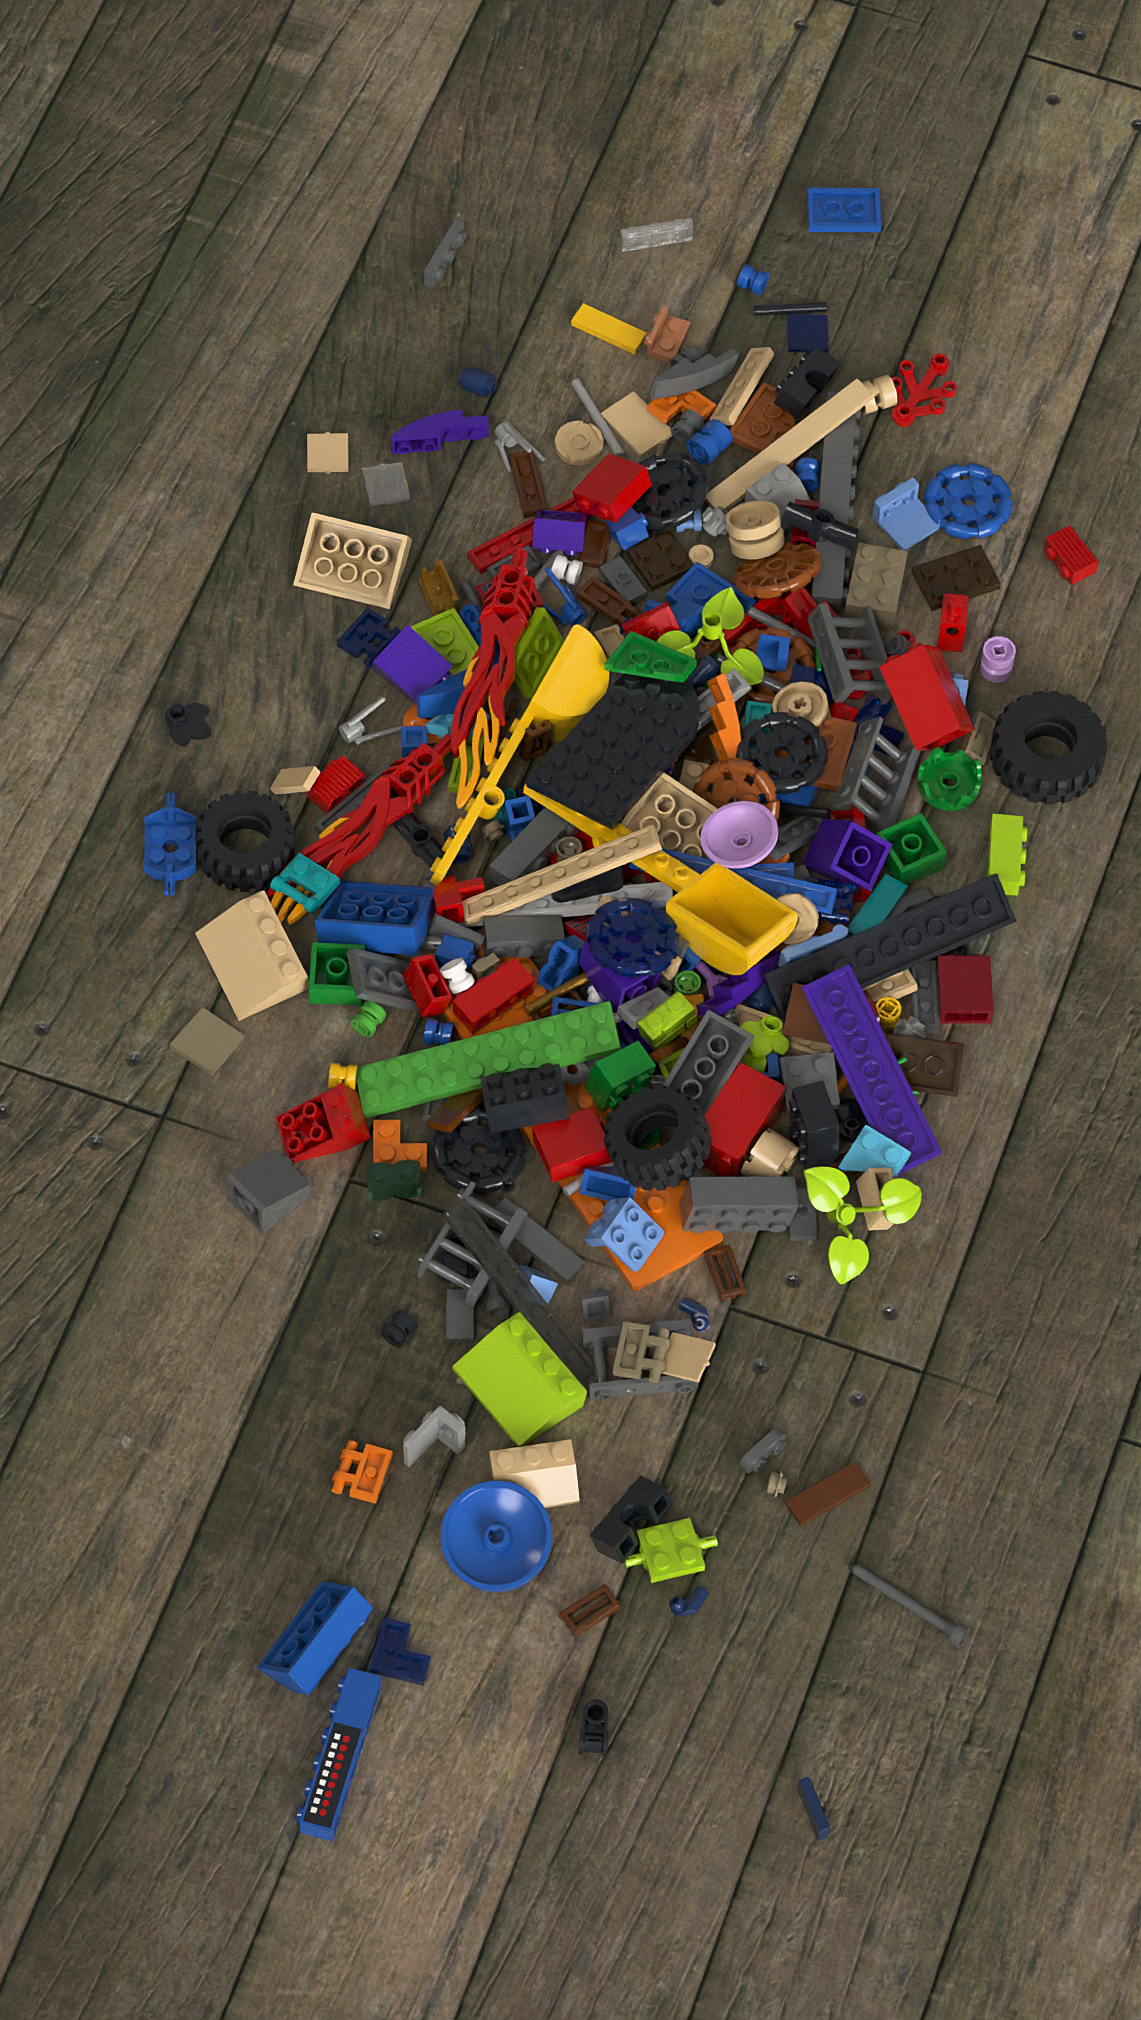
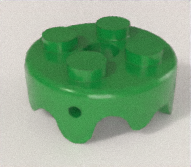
M941 747L933 749L919 768L917 779L919 792L928 804L939 810L957 811L970 806L977 799L981 789L980 761L977 758L974 760L969 758L960 749L950 753L944 752ZM952 779L956 784L954 786H946L943 780Z

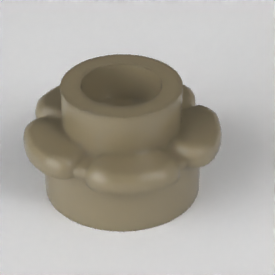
M498 819L490 822L481 829L484 840L497 841L504 836L503 830L506 826L502 825Z
M771 1471L766 1493L774 1494V1497H777L778 1493H784L787 1478L782 1477L783 1471H780V1473Z

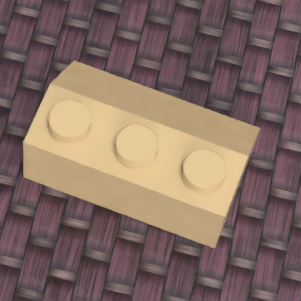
M571 1439L489 1451V1467L492 1481H507L524 1487L539 1499L544 1508L580 1503L576 1463Z

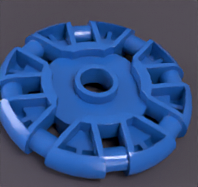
M968 463L967 466L954 464L941 469L936 473V478H932L928 482L923 501L926 503L925 508L930 518L937 525L940 524V527L945 530L946 534L960 539H969V537L980 539L996 533L1000 530L1001 524H1006L1013 508V501L1010 499L1011 490L1006 481L999 474L994 475L991 473L990 468L974 463ZM968 475V479L960 480V476ZM985 480H986L988 483H990V485H989L988 487H987V484L984 482ZM941 485H946L947 489H944ZM965 499H969L973 501L974 504L972 506H966L962 503V501ZM951 516L955 521L949 522L947 519Z

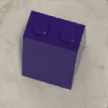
M408 624L379 654L371 667L372 670L416 706V695L452 676L449 672L452 669V665Z
M822 819L802 865H805L807 869L822 877L871 891L892 844L852 821Z
M623 923L615 928L607 929L602 936L595 940L590 939L582 946L579 963L602 1002L610 1001L613 1013L617 1012L618 1006L658 987L663 966Z

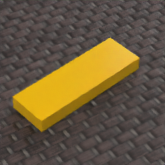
M584 303L571 320L572 326L634 355L644 343L647 334L645 331Z

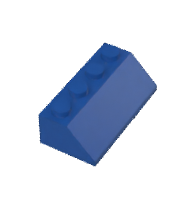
M321 1581L257 1668L290 1691L309 1695L310 1692L316 1689L319 1680L325 1672L334 1665L335 1659L342 1649L349 1645L351 1637L357 1629L366 1622L367 1616L373 1607L353 1586Z

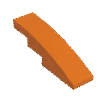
M724 673L707 681L716 705L708 710L717 729V732L709 737L718 759L722 762L728 761L729 758H736L737 747L741 742L736 707ZM730 771L726 772L727 779H732L733 774Z

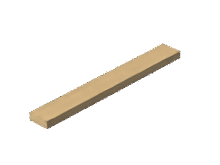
M858 379L854 380L708 492L705 501L712 508L721 506L728 511L745 498L746 488L781 463L788 465L873 399V394Z
M654 824L465 899L462 901L466 922L471 926L483 921V917L496 916L662 849L657 829Z

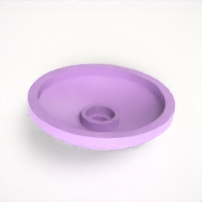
M751 801L729 803L714 811L705 821L701 830V845L704 853L713 863L716 862L731 869L745 868L760 862L772 851L778 839V825L772 812L761 804Z

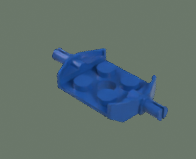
M170 793L166 794L165 808L144 817V872L153 879L163 881L164 895L169 896V887L170 896L175 894L176 881L187 879L196 872L195 827L197 819L195 815L176 807L177 795L175 793H172V801H170ZM168 845H174L178 848L172 853L164 851V848Z

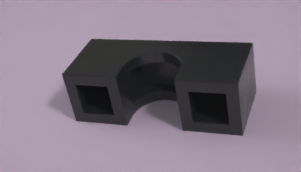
M817 346L810 354L806 352L799 362L800 366H794L787 376L788 380H782L777 386L775 392L778 395L774 404L796 419H799L810 406L817 391L813 387L822 391L834 377L841 362Z
M640 1475L590 1534L597 1551L623 1564L639 1545L631 1526L639 1520H649L656 1524L673 1505L666 1488Z

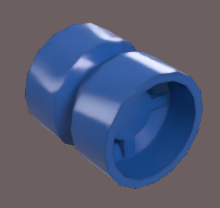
M711 419L700 429V432L695 433L687 441L686 446L690 455L702 465H709L719 456V453L732 444L733 437L729 429L722 422Z

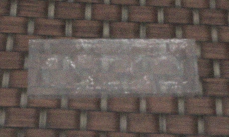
M676 219L669 222L621 229V250L625 252L691 241L693 238L692 219Z

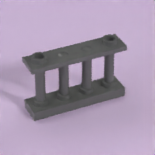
M819 603L808 616V622L834 702L843 703L851 692L856 690L878 691L881 703L887 704L892 695L879 666L886 663L887 655L871 606H866L857 618L832 617L828 604ZM835 627L857 628L861 639L839 638ZM842 648L864 649L867 660L846 659ZM849 669L871 670L874 681L853 680Z
M881 717L866 720L860 725L859 733L833 802V806L836 808L848 804L855 806L870 819L868 831L875 835L877 832L895 825L920 754V750H916L914 746L899 750L882 736L879 731L884 719ZM875 743L892 757L890 768L872 754ZM868 764L885 778L883 789L864 774ZM860 785L878 799L875 810L857 795Z
M471 1181L467 1189L461 1188L454 1200L458 1204L429 1252L423 1251L416 1263L419 1267L416 1277L422 1279L426 1270L430 1269L464 1288L463 1291L467 1293L464 1303L474 1308L521 1229L528 1212L519 1207L514 1215L510 1213L506 1215L472 1196L476 1183ZM467 1205L502 1224V1228L505 1230L501 1237L497 1234L493 1236L460 1218L459 1215L464 1207ZM454 1226L489 1245V1249L492 1250L489 1257H480L447 1239L446 1237ZM440 1247L476 1266V1270L479 1271L476 1279L472 1277L468 1279L434 1260Z
M691 1319L639 1323L650 1325V1336L657 1337L658 1331L661 1328L669 1330L668 1340L672 1332L691 1336L692 1332ZM623 1325L582 1329L583 1350H590L593 1353L596 1383H589V1400L607 1401L612 1397L674 1391L689 1393L698 1389V1382L674 1376H661V1374L658 1383L650 1382L648 1378L633 1379L623 1377V1380L607 1382L603 1350L605 1348H618ZM647 1347L648 1359H653L654 1348Z

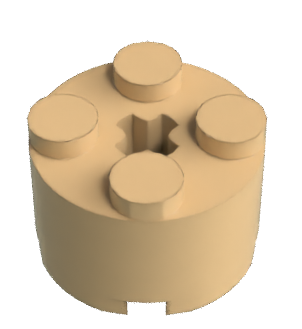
M768 1128L750 1152L749 1160L751 1161H745L740 1173L746 1177H781L784 1171L788 1172L795 1161L794 1157L800 1148Z

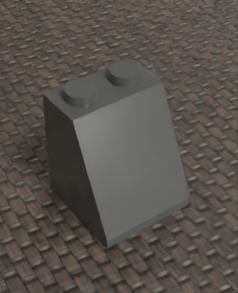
M275 1149L226 1175L227 1200L262 1235L266 1234L311 1197V1181L308 1176L303 1172L299 1173L293 1167L292 1161L284 1154L281 1156Z

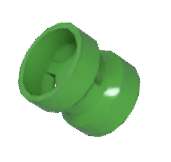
M690 970L680 972L675 978L674 994L677 991L681 994H700L701 979L699 975Z
M365 1001L360 1008L361 1012L353 1017L350 1024L362 1036L372 1037L376 1032L377 1024H381L386 1018V1012L378 1004L372 1001Z

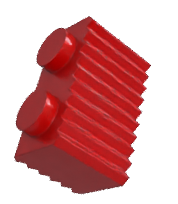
M1071 525L1046 537L1043 550L1045 557L1055 563L1059 575L1063 579H1067L1070 585L1097 572L1098 559Z
M342 755L340 758L333 759L328 763L326 770L319 774L310 791H307V797L327 814L365 782V773L345 755Z
M429 954L413 958L402 976L405 977L404 981L407 982L408 990L413 995L412 999L417 1004L416 1008L421 1013L420 1017L427 1018L445 1013L444 1011L454 999L440 972L434 955Z

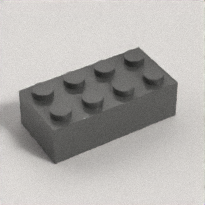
M708 1009L663 1085L667 1089L672 1086L679 1088L681 1092L684 1091L690 1094L693 1100H696L703 1115H705L738 1064L742 1062L753 1043L754 1035Z
M795 1176L689 1177L679 1202L682 1230L692 1231L693 1233L718 1231L720 1233L744 1231L753 1233L758 1230H770L774 1233L788 1230L799 1206Z

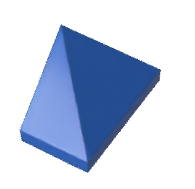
M615 1166L585 1167L580 1194L608 1201L627 1197L634 1200L636 1187L624 1180L619 1175Z

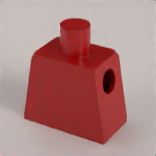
M943 594L937 644L940 650L962 653L967 621L968 596ZM948 628H956V634H949L947 632Z

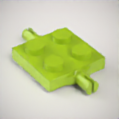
M690 1518L637 1530V1539L640 1545L639 1553L629 1555L624 1563L626 1568L642 1564L648 1571L651 1583L704 1571L705 1563L702 1557V1549L718 1546L715 1534L699 1538L694 1532Z

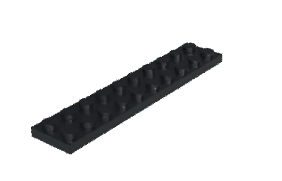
M994 873L766 972L762 976L779 1018L785 1023L793 983L807 985L850 964L863 989L1016 922V918L998 874Z

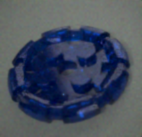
M626 898V901H619L618 899L609 901L595 911V917L592 916L587 924L586 941L590 943L589 950L592 956L604 968L609 967L614 970L615 974L620 976L640 978L642 975H648L649 977L657 975L671 965V960L676 959L680 950V934L676 932L677 925L673 918L664 909H657L652 906V902L644 899ZM627 911L628 915L622 916L621 912ZM603 922L607 923L610 926L607 927L603 925ZM659 934H666V936L660 937ZM634 936L639 939V942L632 943L626 938ZM615 955H618L623 959L618 961L614 959Z

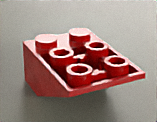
M343 1083L275 1117L286 1156L292 1163L349 1150L371 1139L358 1093Z

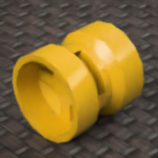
M884 997L877 1001L876 1008L880 1016L883 1032H891L900 1020L901 1005L895 998Z
M331 1063L328 1088L332 1089L343 1083L355 1091L358 1065L349 1064L345 1067L339 1063Z

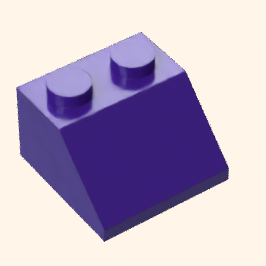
M537 509L534 520L532 548H538V552L542 553L563 550V554L577 555L578 552H582L587 513Z

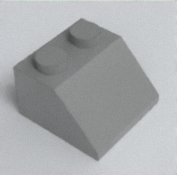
M781 463L746 488L745 503L762 500L777 505L780 511V525L783 533L792 527L782 522V517L789 501L795 503V499L810 500L800 478L784 463Z

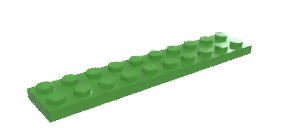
M610 1001L359 1066L356 1070V1080L362 1110L366 1119L481 1089L480 1077L493 1073L500 1074L515 1071L519 1068H537L545 1063L559 1064L561 1068L611 1055L621 1050L612 1005Z

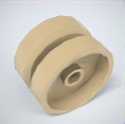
M762 500L749 501L739 504L726 514V528L730 535L729 543L733 555L748 560L761 559L771 556L783 547L785 538L780 525L781 517L777 505Z
M809 682L792 683L782 688L775 696L772 704L773 712H788L790 716L797 718L800 715L817 727L823 725L824 721L831 718L825 692L821 687ZM786 726L787 728H791L793 731L795 730V727Z

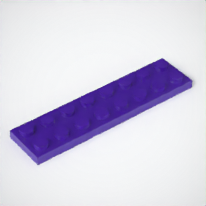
M850 964L803 986L802 989L869 1126L911 1152L909 1159L898 1176L942 1155L943 1153Z

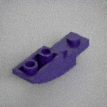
M462 409L424 417L408 424L391 435V453L432 452L434 450H441V442L444 441L455 442L457 440L489 438L488 415L463 417Z

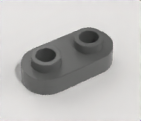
M774 1428L745 1454L739 1466L747 1473L752 1471L757 1473L764 1467L767 1462L766 1459L772 1453L777 1455L784 1448L786 1436L778 1428Z

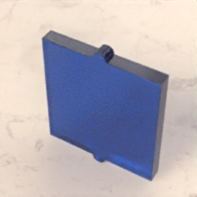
M805 313V315L787 314L788 352H808L810 354L816 346L824 352H828L827 315H810L809 313Z

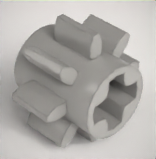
M709 506L702 514L704 517L703 528L712 536L716 537L721 533L725 536L728 533L725 522L728 511L721 506L713 509Z
M910 1016L908 1021L901 1019L896 1023L893 1034L925 1038L926 1033L923 1030L925 1025Z

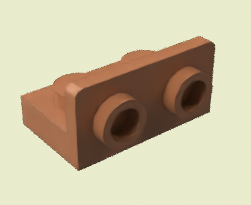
M663 306L661 312L656 313L654 316L652 332L648 331L644 340V345L647 346L646 356L669 363L672 357L679 354L690 330L691 322L668 315V307Z

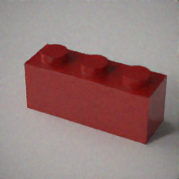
M513 958L508 963L503 962L496 968L495 972L487 977H481L473 987L455 996L453 1000V1014L473 1035L534 992L535 979L516 958Z

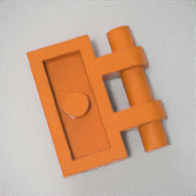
M348 1441L346 1449H343L340 1455L341 1463L339 1469L334 1472L332 1478L334 1483L331 1491L335 1494H342L344 1486L349 1485L351 1486L350 1497L376 1504L393 1456V1451L366 1444L363 1453L356 1451L358 1447L357 1442ZM354 1463L359 1464L356 1475L349 1473L351 1465Z

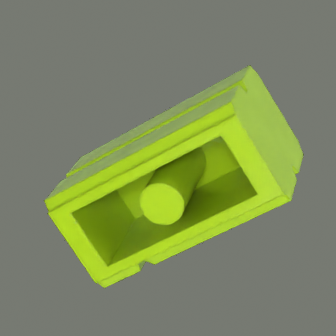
M677 991L640 1019L637 1025L642 1038L655 1051L684 1032L686 1027H690L697 1022L694 1007Z

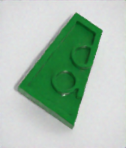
M630 631L604 663V670L682 683L685 682L697 667V659L633 631Z

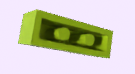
M992 814L989 837L988 876L997 873L1005 894L1018 896L1019 886H1024L1025 871L1021 870V864H1025L1026 849L1022 848V842L1027 840V827L1023 826V816Z

